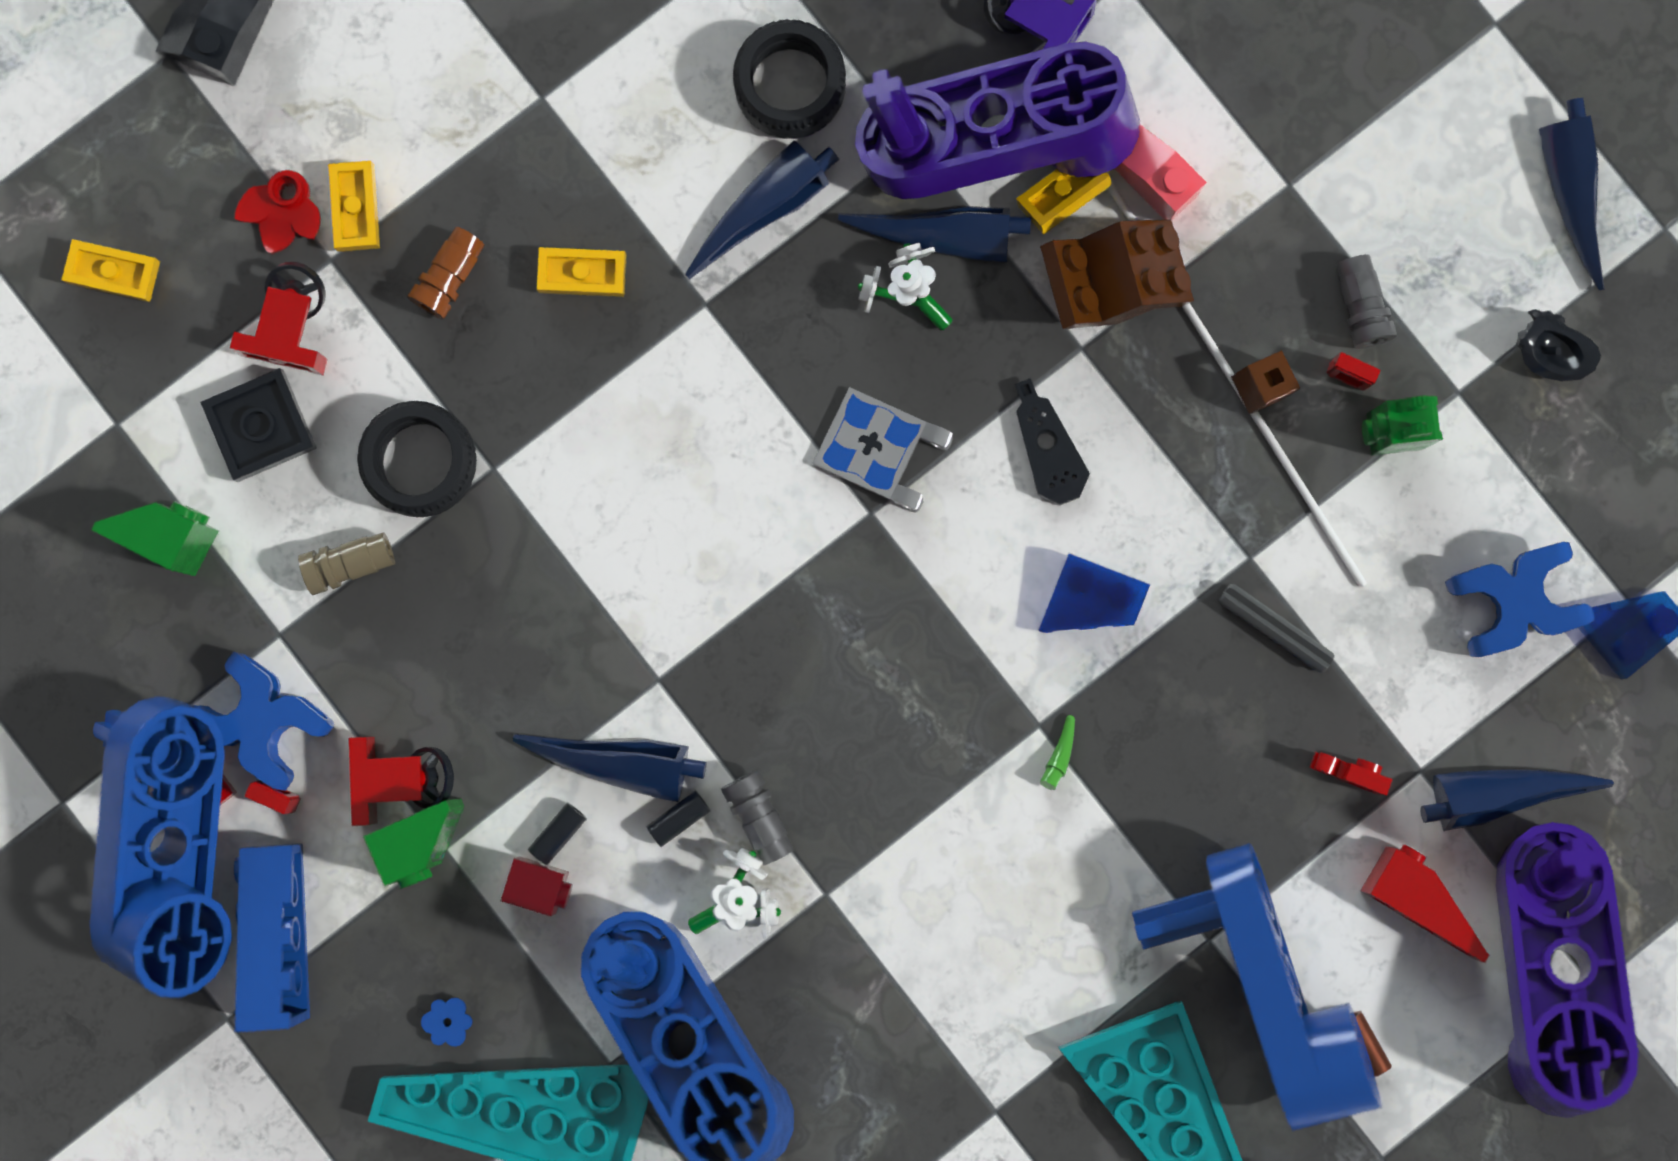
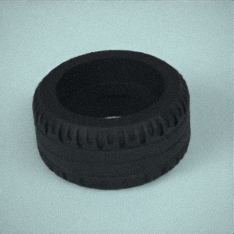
M785 19L765 24L744 41L734 62L733 83L738 105L744 116L753 126L777 138L797 139L812 135L816 131L823 129L836 116L845 95L846 71L844 59L838 46L826 32L809 22ZM782 50H798L811 55L822 65L826 73V85L823 92L814 102L796 110H782L768 105L757 95L753 85L755 71L764 59Z
M407 401L384 409L371 420L359 442L357 464L365 488L380 504L405 516L428 517L449 510L465 496L475 476L477 456L474 442L468 430L450 412L433 403ZM418 424L432 425L441 430L450 442L452 462L449 472L436 488L420 495L403 494L393 488L386 478L384 455L387 446L396 434L407 427Z

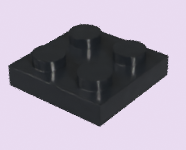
M281 368L200 402L231 477L235 482L243 481L317 449L287 376Z

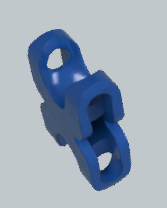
M1559 542L1519 554L1513 561L1511 575L1502 566L1489 564L1452 576L1445 581L1447 590L1452 595L1462 596L1480 592L1490 597L1496 606L1497 618L1493 626L1487 631L1473 636L1468 641L1467 649L1470 657H1484L1520 646L1527 638L1528 624L1539 634L1558 635L1594 621L1595 615L1590 605L1575 604L1568 607H1559L1551 603L1544 593L1543 581L1547 573L1560 564L1569 562L1572 558L1573 551L1570 542Z
M233 651L224 666L226 672L240 685L241 699L237 708L228 715H223L209 706H193L215 720L223 735L224 746L240 744L238 759L240 765L246 771L271 788L286 791L293 782L294 773L280 758L277 744L282 733L290 727H297L311 736L325 737L335 727L334 722L304 697L284 695L279 698L281 684L278 677L248 655Z

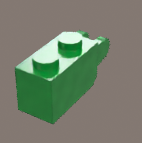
M1416 396L1388 400L1366 413L1367 419L1362 422V436L1365 445H1370L1371 456L1423 450L1443 440L1438 419L1437 396Z

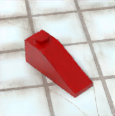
M1404 844L1400 850L1386 846L1360 891L1470 958L1485 963L1489 957L1488 952L1437 873L1423 864L1426 857Z

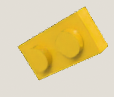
M371 160L328 164L334 249L340 252L380 248L375 165Z
M1056 169L1017 197L1016 201L1019 209L1027 217H1031V222L1044 235L1112 185L1111 178L1107 172L1098 176L1075 177Z
M72 239L62 281L70 285L150 302L160 261L154 257Z
M539 247L537 291L550 294L624 297L625 251Z

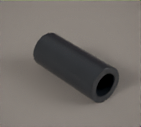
M695 790L647 825L646 828L657 844L663 847L711 810Z
M567 802L530 845L528 851L536 859L548 866L587 820L586 816Z

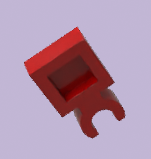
M1315 752L1309 767L1376 795L1387 796L1393 780L1381 775L1383 767L1360 758H1357L1356 764L1347 763L1323 752Z

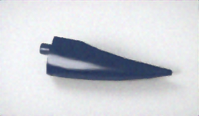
M1576 98L1566 101L1568 120L1539 128V135L1542 139L1541 147L1553 194L1565 227L1582 263L1597 289L1601 291L1605 290L1596 230L1598 156L1591 115L1586 116L1584 98Z
M795 140L792 141L744 189L722 216L685 273L686 277L690 280L736 245L774 221L799 210L829 184L825 172L840 160L830 147H827L813 159Z
M966 206L957 209L905 215L838 214L839 221L903 245L906 243L911 245L920 243L922 250L934 247V253L982 261L1007 262L1009 233L1030 234L1031 217L1010 216V208Z
M518 734L513 736V742L578 774L612 786L673 802L680 801L685 776L704 779L707 762L688 759L689 746L648 739L617 742L578 741Z
M1483 770L1437 774L1433 776L1436 804L1421 806L1420 812L1424 823L1441 821L1443 831L1484 825L1504 815L1543 802L1610 788L1614 785V782L1610 779L1543 770Z

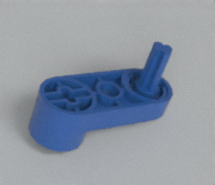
M157 696L141 700L125 712L119 710L106 711L105 722H95L93 727L94 737L103 741L105 750L90 915V934L92 947L102 962L160 997L180 998L199 991L215 978L227 960L232 941L230 919L222 905L212 899L225 753L223 735L213 718L202 710L180 700ZM149 786L153 787V791L149 792ZM164 829L163 841L158 848L150 852L153 838L159 831Z
M1250 843L1207 855V867L1212 889L1132 912L1138 940L1141 941L1143 950L1224 927L1281 1106L1293 1131L1382 1108L1372 1064L1351 1004L1346 1003L1313 1013L1308 1012L1264 873L1255 850Z
M622 912L604 920L590 934L582 952L581 977L588 996L678 1149L689 1161H726L714 1153L709 1147L711 1144H722L732 1161H776L786 1150L794 1131V1108L788 1092L773 1075L767 1072L686 937L672 923L646 912ZM689 1023L697 1036L696 1047L688 1058L679 1061L671 1054L669 1037L678 1025ZM740 1075L749 1079L759 1091L753 1095L744 1094L734 1076ZM727 1107L742 1109L743 1115L734 1120L739 1130H726L724 1123L733 1118ZM766 1121H767V1129H765L764 1126H763V1123H765Z

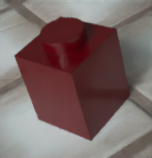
M521 856L514 858L501 901L551 917L557 913L558 907L565 909L573 887L572 883L566 882L569 871L550 865L546 866L543 863Z

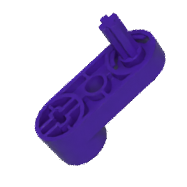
M1087 41L1073 42L905 87L900 77L891 78L887 69L872 73L874 83L863 85V95L869 107L864 111L856 127L855 147L871 181L885 194L900 199L924 198L1048 165H1053L1060 172L1075 177L1101 175L1118 167L1132 153L1139 138L1140 118L1127 75L1119 58L1105 46ZM993 116H1005L997 125L982 127V124ZM938 122L944 123L945 126H941V127H940V125L938 124Z
M1550 822L1531 827L1505 849L1497 864L1495 885L1514 1037L1509 1045L1508 1069L1516 1090L1529 1105L1546 1115L1570 1118L1611 1106L1628 1093L1637 1075L1638 1046L1614 876L1605 850L1592 835L1574 825ZM1590 885H1592L1590 894L1587 896ZM1555 950L1571 954L1578 962L1580 976L1575 984L1566 983L1553 973L1550 963L1551 955ZM1542 1033L1544 1047L1538 1050V1038ZM1567 1050V1056H1578L1581 1063L1580 1067L1577 1068L1576 1063H1565L1562 1053ZM1601 1071H1604V1081H1603V1083H1602V1080H1601V1073H1600Z

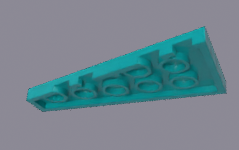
M1181 1001L1058 1046L1059 1050L1149 1161H1242Z
M629 1064L392 1075L380 1078L367 1122L503 1161H632L649 1098Z

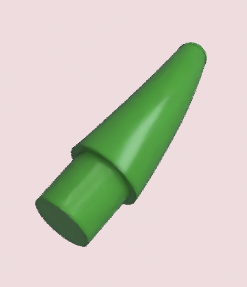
M1073 715L1066 717L1058 744L1046 764V770L1040 780V784L1049 790L1056 789L1061 777L1065 776L1074 739L1075 717Z

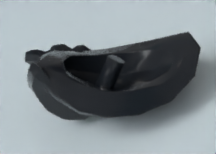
M1537 309L1528 311L1533 321L1527 324L1526 330L1518 332L1516 345L1521 349L1524 363L1532 372L1547 379L1563 382L1581 380L1596 370L1602 356L1598 346L1590 338L1566 326L1565 318L1560 314H1553L1550 310L1544 312Z

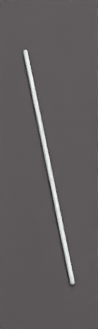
M1111 179L1112 185L1107 189L1127 221H1138ZM1190 303L1182 306L1241 399L1231 378L1234 372ZM1259 411L1250 414L1358 586H1366V580Z

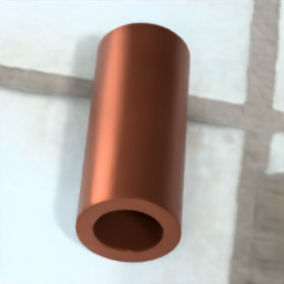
M1356 1011L1354 1014L1369 1054L1374 1075L1377 1077L1387 1072L1392 1065L1362 1011Z

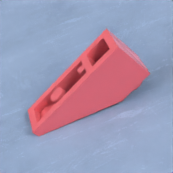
M1140 125L1139 138L1132 153L1118 167L1114 168L1164 220H1173L1199 195L1207 183L1174 149L1142 125Z

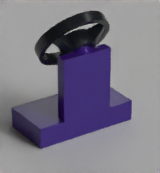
M984 0L983 4L985 16L995 30L1003 34H1018L1026 30L1047 42L1043 49L1065 43L1077 42L1094 16L1097 0H1074L1072 5L1063 0H1001L1000 5L993 9L992 0ZM1004 13L1005 19L1019 27L1013 30L1007 29L999 24L995 16Z

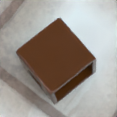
M1282 350L1244 367L1231 376L1249 414L1282 401L1300 390V386Z

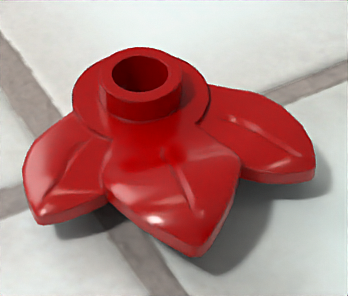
M292 170L277 172L270 178L267 185L249 188L240 199L235 211V219L237 221L259 224L263 246L270 254L287 248L294 241L296 234L307 239H315L321 224L319 209L309 199L310 187L308 182L301 174ZM294 186L296 189L294 197L283 199L284 189Z

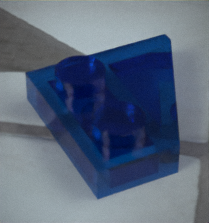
M1068 552L1038 631L1053 633L1052 631L1134 625L1150 584Z
M1665 591L1594 606L1592 607L1595 615L1594 621L1578 627L1619 678L1628 679L1678 637V606Z

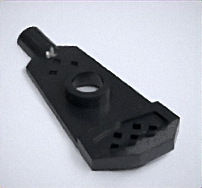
M1031 378L1016 383L1015 387L1022 401L1016 414L1037 495L1058 506L1080 498L1090 475L1089 470L1049 399L1037 395ZM1049 434L1054 439V446L1050 449H1042L1038 445L1039 436Z

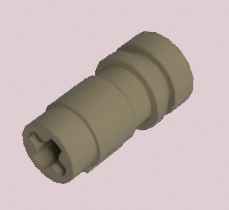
M383 532L343 543L333 549L325 546L319 548L318 553L313 550L298 555V562L304 583L309 593L313 596L327 591L328 586L335 589L341 586L342 581L354 580L395 565V558L388 537Z

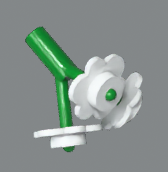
M906 243L903 248L895 251L897 258L888 263L889 268L895 267L891 272V280L893 282L888 286V289L877 286L881 270L879 266H876L873 276L865 274L863 282L858 284V290L860 291L859 300L866 301L864 308L866 313L870 312L873 297L876 295L898 301L902 306H917L940 331L946 329L953 320L929 295L930 287L928 285L936 277L934 269L930 266H923L922 262L917 260L935 252L934 247L922 250L920 243L913 245Z
M743 848L738 853L733 850H725L723 855L734 862L739 868L726 885L721 884L712 889L711 900L714 905L688 920L689 928L694 934H699L724 920L730 930L738 931L745 926L746 921H752L756 917H760L763 938H768L769 933H771V926L778 925L779 916L781 915L778 900L770 899L769 888H764L761 891V908H754L753 905L757 901L756 891L750 886L742 887L741 885L747 872L762 880L767 877L768 873L760 868L763 861L756 856L755 851H748Z

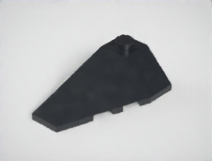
M184 0L173 12L155 51L162 56L235 86L274 0Z

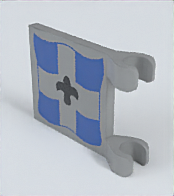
M849 387L815 457L813 465L915 513L922 507L924 502L923 496L915 490L899 485V481L919 439L937 449L947 451L950 448L953 437L949 430L925 422Z

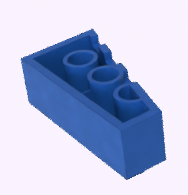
M303 843L240 848L239 857H236L234 860V878L236 883H238V902L236 904L235 1032L290 1029L310 1018Z

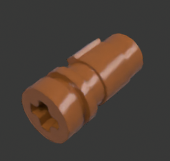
M455 227L432 260V265L428 272L420 274L418 278L420 284H414L407 298L425 312L444 320L452 308L449 304L450 301L455 302L459 295L456 291L473 269L478 260L477 257L485 244L470 232L460 227Z

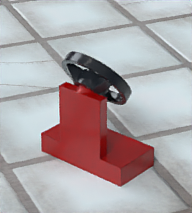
M299 262L281 263L266 278V296L255 336L234 332L230 349L242 357L324 375L328 359L318 351L299 346L306 320L315 316L325 302V286L319 275L307 265ZM284 269L298 270L311 278L314 283L304 285L295 279L286 281L277 272ZM272 281L278 289L272 288ZM318 290V304L314 310L308 312L312 298L307 295Z
M375 737L348 738L352 826L378 824V802L413 801L421 808H430L448 800L454 785V772L450 759L441 749L423 747L416 750L411 757L375 758ZM427 752L432 753L428 757V759L423 764H421V756ZM438 759L444 770V787L441 795L436 788L438 784V772L436 770ZM423 792L434 802L428 803L424 801Z

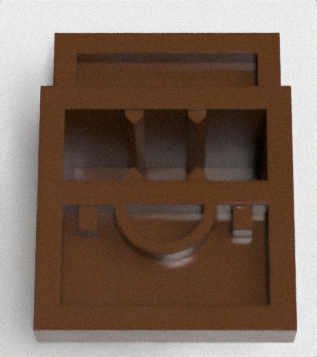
M1172 220L1119 221L1081 239L1052 240L1040 246L1062 329L1117 325L1153 309L1181 307L1194 302L1190 288V276L1185 270L1179 248V236L1173 227Z

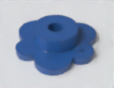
M454 997L447 1002L442 999L433 1001L431 1011L427 1012L421 1019V1026L425 1032L431 1033L433 1044L442 1045L446 1042L448 1045L456 1047L465 1041V1030L472 1026L473 1020L469 1014H465V1002L460 998ZM446 1018L451 1020V1025L445 1023Z

